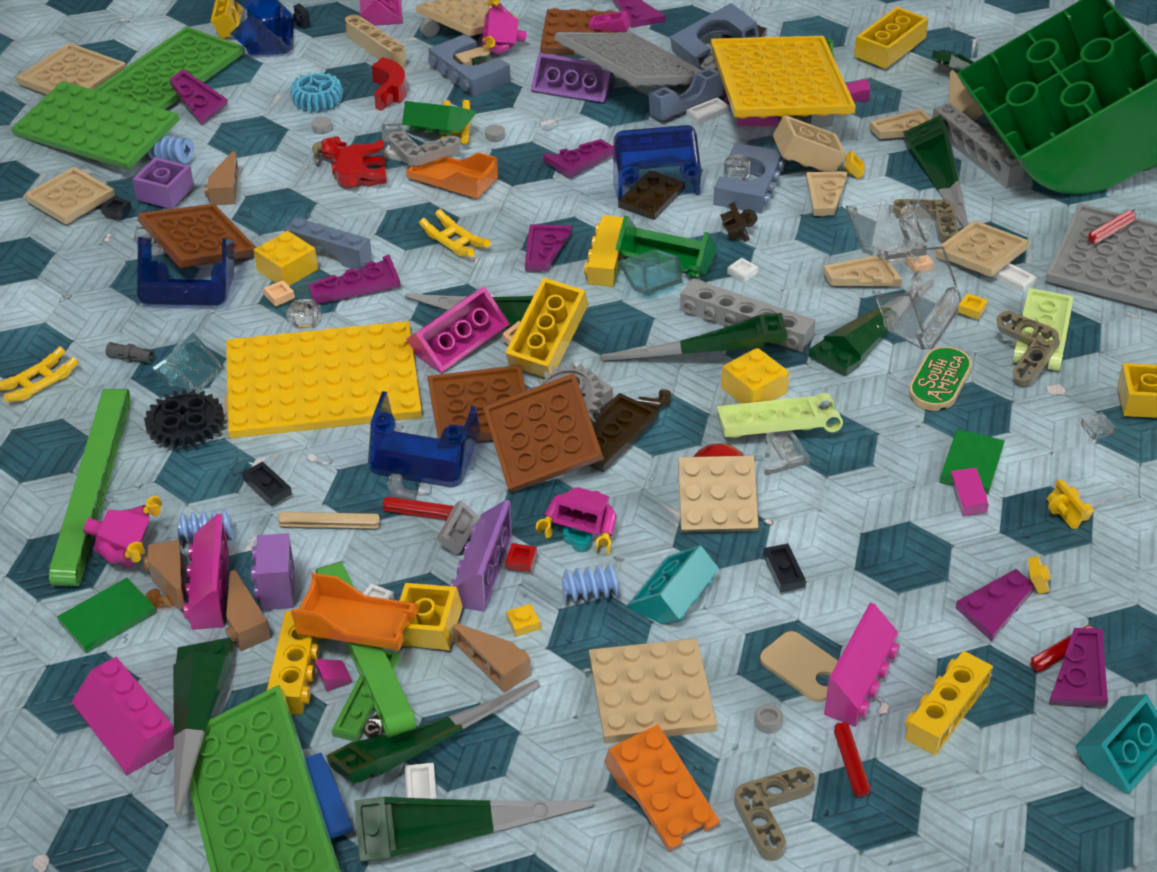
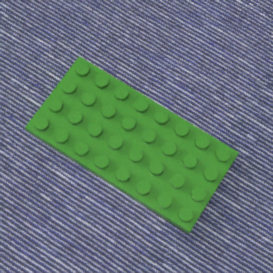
M186 26L93 90L166 110L181 99L171 87L170 78L184 69L200 81L205 82L243 55L245 48L240 44Z
M62 81L48 95L44 96L35 107L31 108L11 128V131L18 137L130 170L180 118L178 113Z
M277 685L210 719L189 785L210 872H341L283 689Z

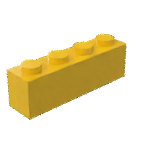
M602 215L601 222L596 224L595 236L592 238V249H589L588 262H585L584 275H587L588 284L614 287L621 261V256L615 248L624 217Z

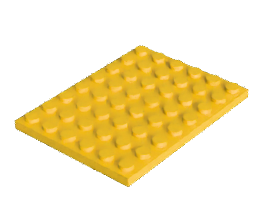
M824 36L711 39L710 47L734 117L742 119L755 116L760 118L768 116L783 117L784 115L806 117L808 115L827 116L828 114L848 115L855 113V103Z
M409 321L226 340L229 438L422 418L413 348L406 340L411 336Z

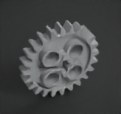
M573 362L567 368L562 363L560 370L553 366L552 374L545 371V379H537L538 383L543 385L575 373L591 422H595L593 414L601 413L597 406L604 405V402L600 399L605 396L601 390L603 385L590 368L587 367L585 369L582 364L576 367Z

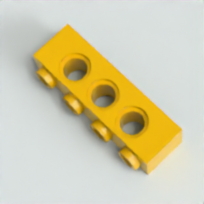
M215 0L211 23L220 38H231L238 33L245 0Z
M285 611L267 690L279 685L284 691L290 713L303 715L304 705L309 704L310 701L309 682H313L315 677L313 662L319 658V644L317 643L318 639L322 638L297 634L291 611Z
M962 651L957 659L952 658L946 668L945 675L943 677L938 676L935 680L932 692L930 694L925 693L920 700L918 710L916 712L911 711L904 724L907 727L905 740L936 756L989 685L993 665L965 651Z

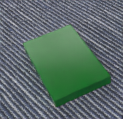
M956 429L939 482L954 486L951 471L976 468L984 491L989 495L1005 440Z
M126 577L58 615L57 618L60 625L81 649L87 653L154 615L156 609Z

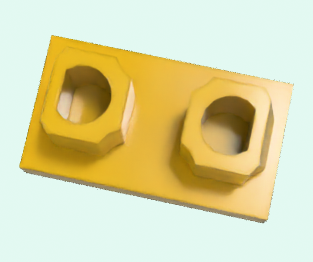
M1057 480L1054 491L1046 498L1049 502L1048 509L1051 513L1060 514L1071 529H1077L1082 521H1088L1094 512L1090 504H1084L1081 501L1077 489L1069 487L1064 480Z

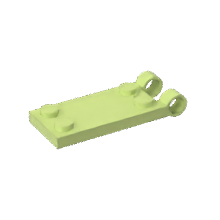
M1028 288L1023 316L1057 330L1060 344L1049 360L1048 369L1060 371L1074 296ZM1026 327L1021 333L1030 335L1034 332V329ZM1050 337L1049 339H1045V338H1044V341L1047 342L1048 340H1053V338H1052V337ZM1017 340L1012 363L1019 362L1030 346L1029 344Z
M820 393L817 396L717 406V417L724 437L739 438L742 435L798 429L812 430L817 427H824L828 432H836L843 425V420L839 412L834 410L835 403L828 393ZM822 401H830L828 406L824 408L818 407ZM832 417L838 418L834 424H826L828 419Z

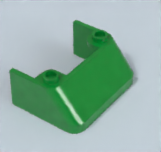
M624 215L615 249L625 259L627 264L637 265L641 263L688 273L687 276L700 279V276L706 275L715 257L717 246L708 232H704L702 241L637 228L629 216Z

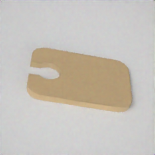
M789 631L764 649L760 655V662L765 668L814 702L826 700L828 687L820 685L816 678L823 674L830 676L838 660L797 632Z

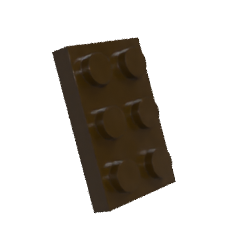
M649 170L618 201V208L655 220L685 190V182Z

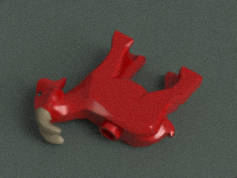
M334 136L313 144V161L318 164V159L321 156L332 159L335 162L331 163L332 175H336L337 183L347 189L360 185L371 187L387 183L385 157H380V155L367 156L379 153V150H384V140H379L373 144L347 145L346 142L340 140V137ZM373 166H382V167H380L379 169H369V168H367V167H373Z

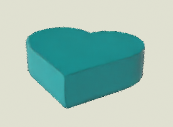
M568 526L563 529V541L572 545L575 551L582 553L591 549L592 533Z

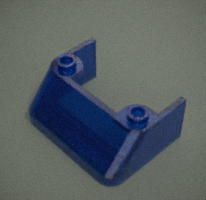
M235 0L247 10V18L230 35L241 43L249 54H287L293 49V15L278 0Z
M681 125L622 130L616 133L613 139V185L618 201L622 198V185L632 184L637 181L639 169L680 166L681 175L684 178L691 179L695 194L700 195L701 163L697 134L692 126Z
M138 237L137 296L142 303L153 305L220 306L226 302L234 277V240L222 239V262L213 266L211 280L169 279L167 265L161 261H152V239Z
M382 391L370 423L368 464L371 472L376 475L450 488L460 485L464 480L480 432L477 408L471 406L465 426L450 425L446 427L440 439L394 431L396 422L392 415L388 394L386 391Z

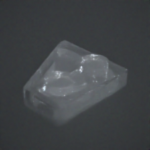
M792 430L766 433L765 476L809 464L810 456Z

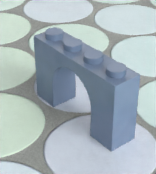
M730 3L670 36L672 51L682 60L701 69L700 65L704 60L712 56L711 49L703 43L705 39L719 34L729 35L733 38L759 37L757 22Z
M466 34L428 48V62L430 66L472 97L510 82V65L499 57L483 64L472 66L463 65L461 62L455 61V54L477 48L476 41Z
M735 143L730 152V158L732 159L729 160V164L732 166L729 165V171L750 174L758 178L738 180L719 176L714 187L713 205L730 208L728 204L735 202L738 210L751 209L756 213L762 214L765 206H769L771 194H774L775 185L780 179V171L783 172L785 160L782 159L779 150Z

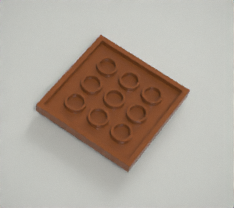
M547 9L540 53L575 55L573 50L561 47V43L554 40L556 32L618 33L617 31L595 30L588 27L593 16L615 13V11Z
M214 203L138 213L137 221L180 268L253 257V249L257 248Z
M515 365L427 376L438 445L444 446L493 440L483 407L526 391L521 366Z
M575 373L483 407L510 493L604 459Z

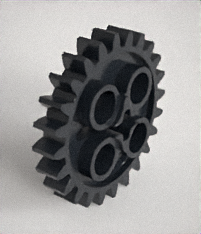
M183 389L182 394L173 391V396L171 397L164 394L165 399H156L157 405L151 404L150 410L146 411L147 417L144 418L146 432L149 434L150 439H155L157 445L163 442L164 448L172 444L173 450L179 445H182L185 450L189 444L194 448L196 447V442L206 444L205 438L214 439L213 433H220L219 427L224 426L223 420H225L222 404H219V399H213V394L206 396L205 391L196 394V389H193L190 393Z

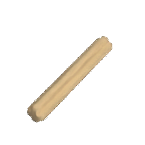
M280 512L278 521L281 527L379 528L380 517L379 514Z

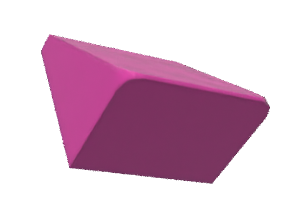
M315 660L317 674L326 691L352 682L342 660Z

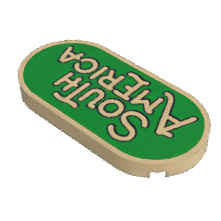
M942 346L930 350L924 357L910 383L909 396L913 399V403L929 411H940V408L946 407L947 409L953 406L970 375L971 358L964 351L954 347Z

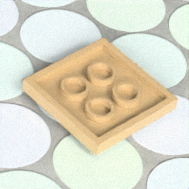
M72 167L24 195L27 202L66 225L100 204L107 202V200L115 196V193L111 187L78 168Z
M974 220L937 247L936 256L982 273L985 276L992 277L1029 248V240Z
M754 456L678 457L681 533L758 531Z

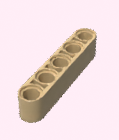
M349 15L345 18L346 34L350 40L378 59L384 57L397 62L402 68L406 67L404 45L359 15Z

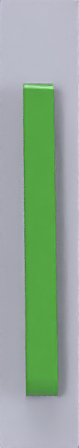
M129 389L102 390L50 565L49 580L52 586H79L81 584L94 537L84 533L83 529L87 518L98 520L130 408Z

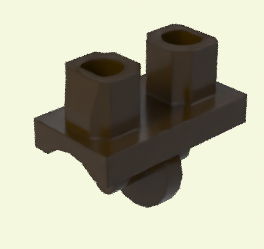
M735 202L728 204L730 211L720 216L730 240L732 241L741 236L744 242L750 240L745 227H752L757 222L756 212L748 209L743 210L739 214Z

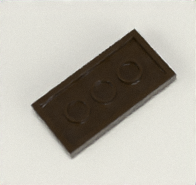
M621 393L615 396L600 411V414H596L593 417L595 422H592L604 459L589 464V466L601 472L608 469L659 419V411Z

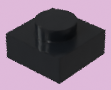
M300 3L293 5V19L295 23L299 24L303 29L310 28L309 11Z
M113 196L101 207V212L103 215L120 219L132 208L131 202Z

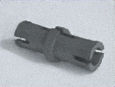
M109 342L105 350L108 357L121 358L127 362L133 360L151 364L155 356L153 349L136 347L130 343L123 345Z

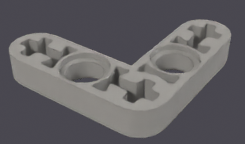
M397 131L388 135L390 148L409 166H419L455 154L461 150L460 138L457 136H448L418 146L404 132Z

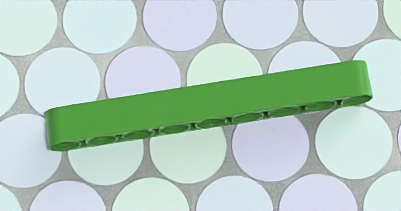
M342 561L316 568L317 574L337 576L354 587ZM345 642L387 737L390 738L416 729L412 709L383 648Z

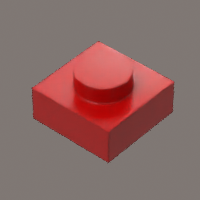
M512 543L505 560V568L531 573L537 556V547Z

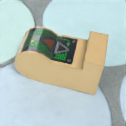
M483 47L461 52L455 54V61L470 66L483 64L490 61V50H484Z

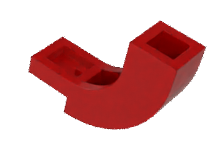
M382 57L372 65L373 82L382 85L374 92L375 108L380 111L384 110L392 102L400 104L407 92L405 71L402 66L393 60Z

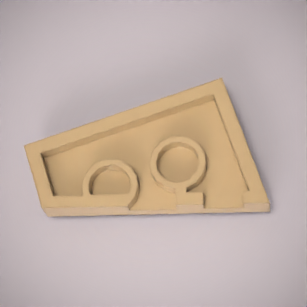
M920 108L871 121L869 129L879 139L905 137L904 131L932 118Z
M806 172V183L813 216L835 215L847 179V172Z
M885 254L823 266V274L831 286H901L902 278Z

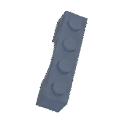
M708 68L694 74L690 87L680 95L666 87L649 92L650 115L659 120H668L676 114L684 113L689 108L723 95V82L720 73Z
M297 217L284 228V232L288 230L312 247L321 246L327 248L337 256L344 267L358 270L365 267V263L372 260L369 238Z

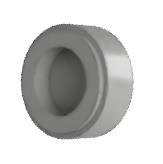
M430 18L423 20L420 25L421 32L429 38L434 37L440 29L438 22Z
M317 117L312 120V130L316 133L324 134L332 129L331 119L328 117Z
M501 125L486 127L485 138L491 142L503 140L505 138L504 127Z
M764 705L756 710L754 725L759 731L772 734L781 729L783 714L777 707Z

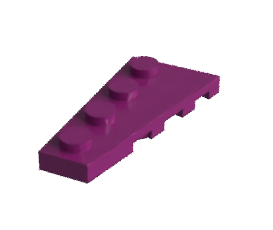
M390 255L383 256V260L377 263L374 261L367 262L365 267L361 269H348L342 276L332 275L308 284L313 303H326L401 287L399 276Z

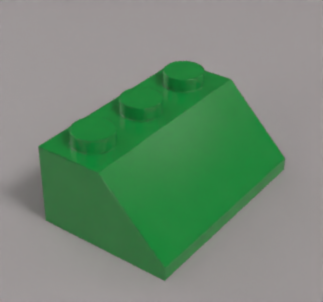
M405 101L402 125L410 126V130L421 132L422 128H425L424 132L436 133L437 130H440L439 134L451 135L452 132H461L475 116L476 111L448 105Z

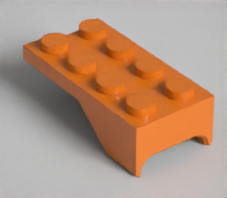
M480 152L464 160L446 156L419 166H411L406 171V177L478 199L498 178L497 157Z
M311 573L312 580L307 594L299 608L291 610L297 634L400 650L404 642L403 630L409 625L410 620L415 619L419 611L417 603L366 596L337 576Z
M658 724L608 749L604 760L605 765L618 786L638 801L668 852L681 846L683 843L681 838L702 827L707 832L719 825L720 820Z

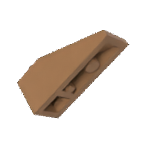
M231 152L209 176L208 185L204 186L205 197H209L210 204H236L239 169L236 152Z
M180 541L149 544L148 555L143 556L145 571H150L152 581L179 609H184V562Z
M235 570L230 571L226 614L228 628H225L227 637H230L232 642L236 643L240 651H243L269 640L271 637L267 619Z
M458 623L453 626L454 644L504 693L530 677V657L525 650H520L513 642Z

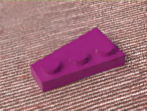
M613 0L619 12L627 11L631 28L663 23L666 20V15L642 0Z
M184 69L170 78L171 87L201 125L228 105L227 98Z
M599 139L580 144L578 149L568 150L565 148L561 149L559 154L551 155L550 152L543 154V161L571 178L614 155L615 147Z
M530 224L525 270L547 271L572 234V225Z
M1014 569L956 602L955 608L992 642L996 638L998 631L1009 622L1011 615L1018 611L1032 594L1034 584L1020 571Z
M1074 628L1049 704L1107 707L1108 693L1102 629Z

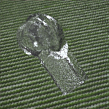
M391 474L389 476L387 488L392 497L416 500L417 491L404 488L401 483L403 480L401 475Z

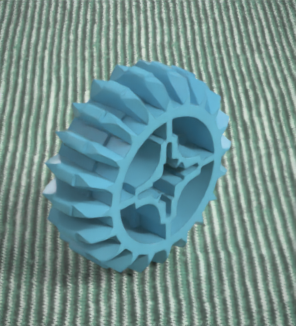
M323 72L308 73L306 76L301 75L300 78H296L292 82L290 87V97L293 105H296L298 109L302 108V111L309 110V112L333 109V106H338V103L341 102L343 94L340 80L336 76H331L330 73L324 74Z

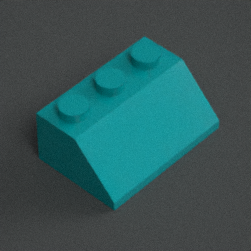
M701 545L669 555L627 606L630 610L660 624L672 621L677 623L687 615L686 610L690 605L700 599L701 591L713 582L714 579L712 577L719 568Z
M1147 694L1121 696L1077 743L1075 748L1088 770L1122 792L1130 793L1157 762V710Z

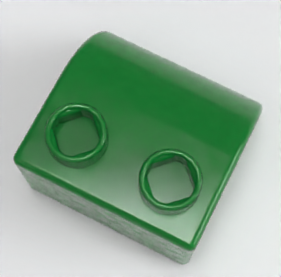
M1079 0L958 72L962 85L1020 166L1034 181L1045 188L1064 194H1090L1111 188L1140 171H1148L1157 167V54L1109 0Z

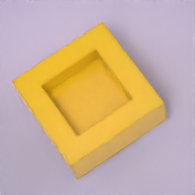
M851 150L845 156L844 166L849 174H853L859 179L864 175L865 163Z
M967 293L958 305L957 312L979 319L987 308L988 300Z
M1039 556L1028 558L1030 578L1039 594L1049 592L1048 580L1052 578L1048 565H1043Z
M531 604L506 611V619L515 637L541 629L540 620Z

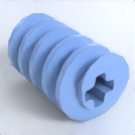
M163 136L148 151V155L151 159L157 157L177 163H188L194 154V143L190 138Z
M223 509L222 518L225 533L231 541L233 540L232 519L226 509ZM212 510L210 518L207 517L205 511H202L199 519L195 512H191L190 519L188 520L185 514L181 513L177 527L180 545L183 544L184 538L188 544H193L194 534L217 514L216 511Z
M610 564L606 565L605 572L601 566H596L594 574L590 567L585 568L584 575L579 568H575L573 576L569 569L564 571L562 590L565 603H567L568 595H571L574 602H577L579 594H582L584 600L588 601L589 593H592L595 600H598L599 594L602 591L607 599L609 598L610 590H613L616 597H618L617 576Z

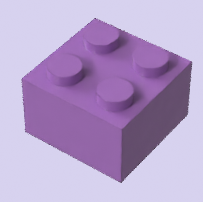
M157 157L152 159L132 179L136 200L173 209L194 187L191 166Z
M289 533L257 535V546H252L253 562H256V566H251L252 582H257L254 585L255 599L260 600L262 610L294 608L295 565Z

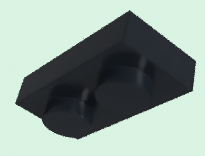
M263 461L242 472L243 480L271 506L292 495L291 487Z
M789 543L764 548L763 556L780 592L805 588L806 579Z

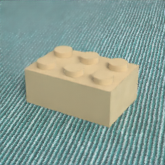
M786 115L783 116L773 133L776 145L784 159L797 161L805 167H814L820 172H836L846 156L835 133Z

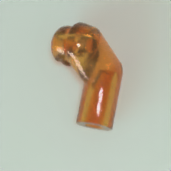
M154 588L146 592V598L155 607L170 608L175 605L167 594L161 595L159 589Z

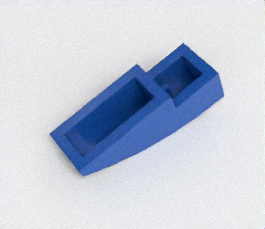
M322 753L306 757L307 767L330 839L352 832L353 829L347 811Z

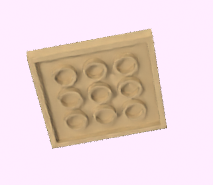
M485 0L425 1L423 4L416 5V12L463 34L474 36L483 33L485 14L492 6H488ZM513 15V17H515V18L518 19V25H519V18H520V17H517V16Z
M67 43L16 76L17 84L46 95L62 81L95 89L126 68V63Z
M697 638L589 650V660L604 744L622 742L657 724L666 737L717 731L716 717Z

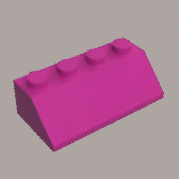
M359 0L361 17L374 26L401 24L403 22L401 0Z
M484 286L471 293L406 340L419 359L439 373H442L508 326L509 322Z
M216 514L194 534L193 545H189V559L192 561V564H187V576L190 583H186L185 592L186 598L189 601L184 603V617L190 620L192 630L224 627L229 548L222 514Z
M869 603L828 681L824 715L841 722H847L856 727L860 717L865 718L871 704L869 700L871 697L876 698L881 684L879 680L880 678H886L890 669L889 661L890 659H896L900 644L896 643L898 631L874 603Z
M117 656L90 671L73 698L72 705L126 775L133 773L174 749V730L172 724Z

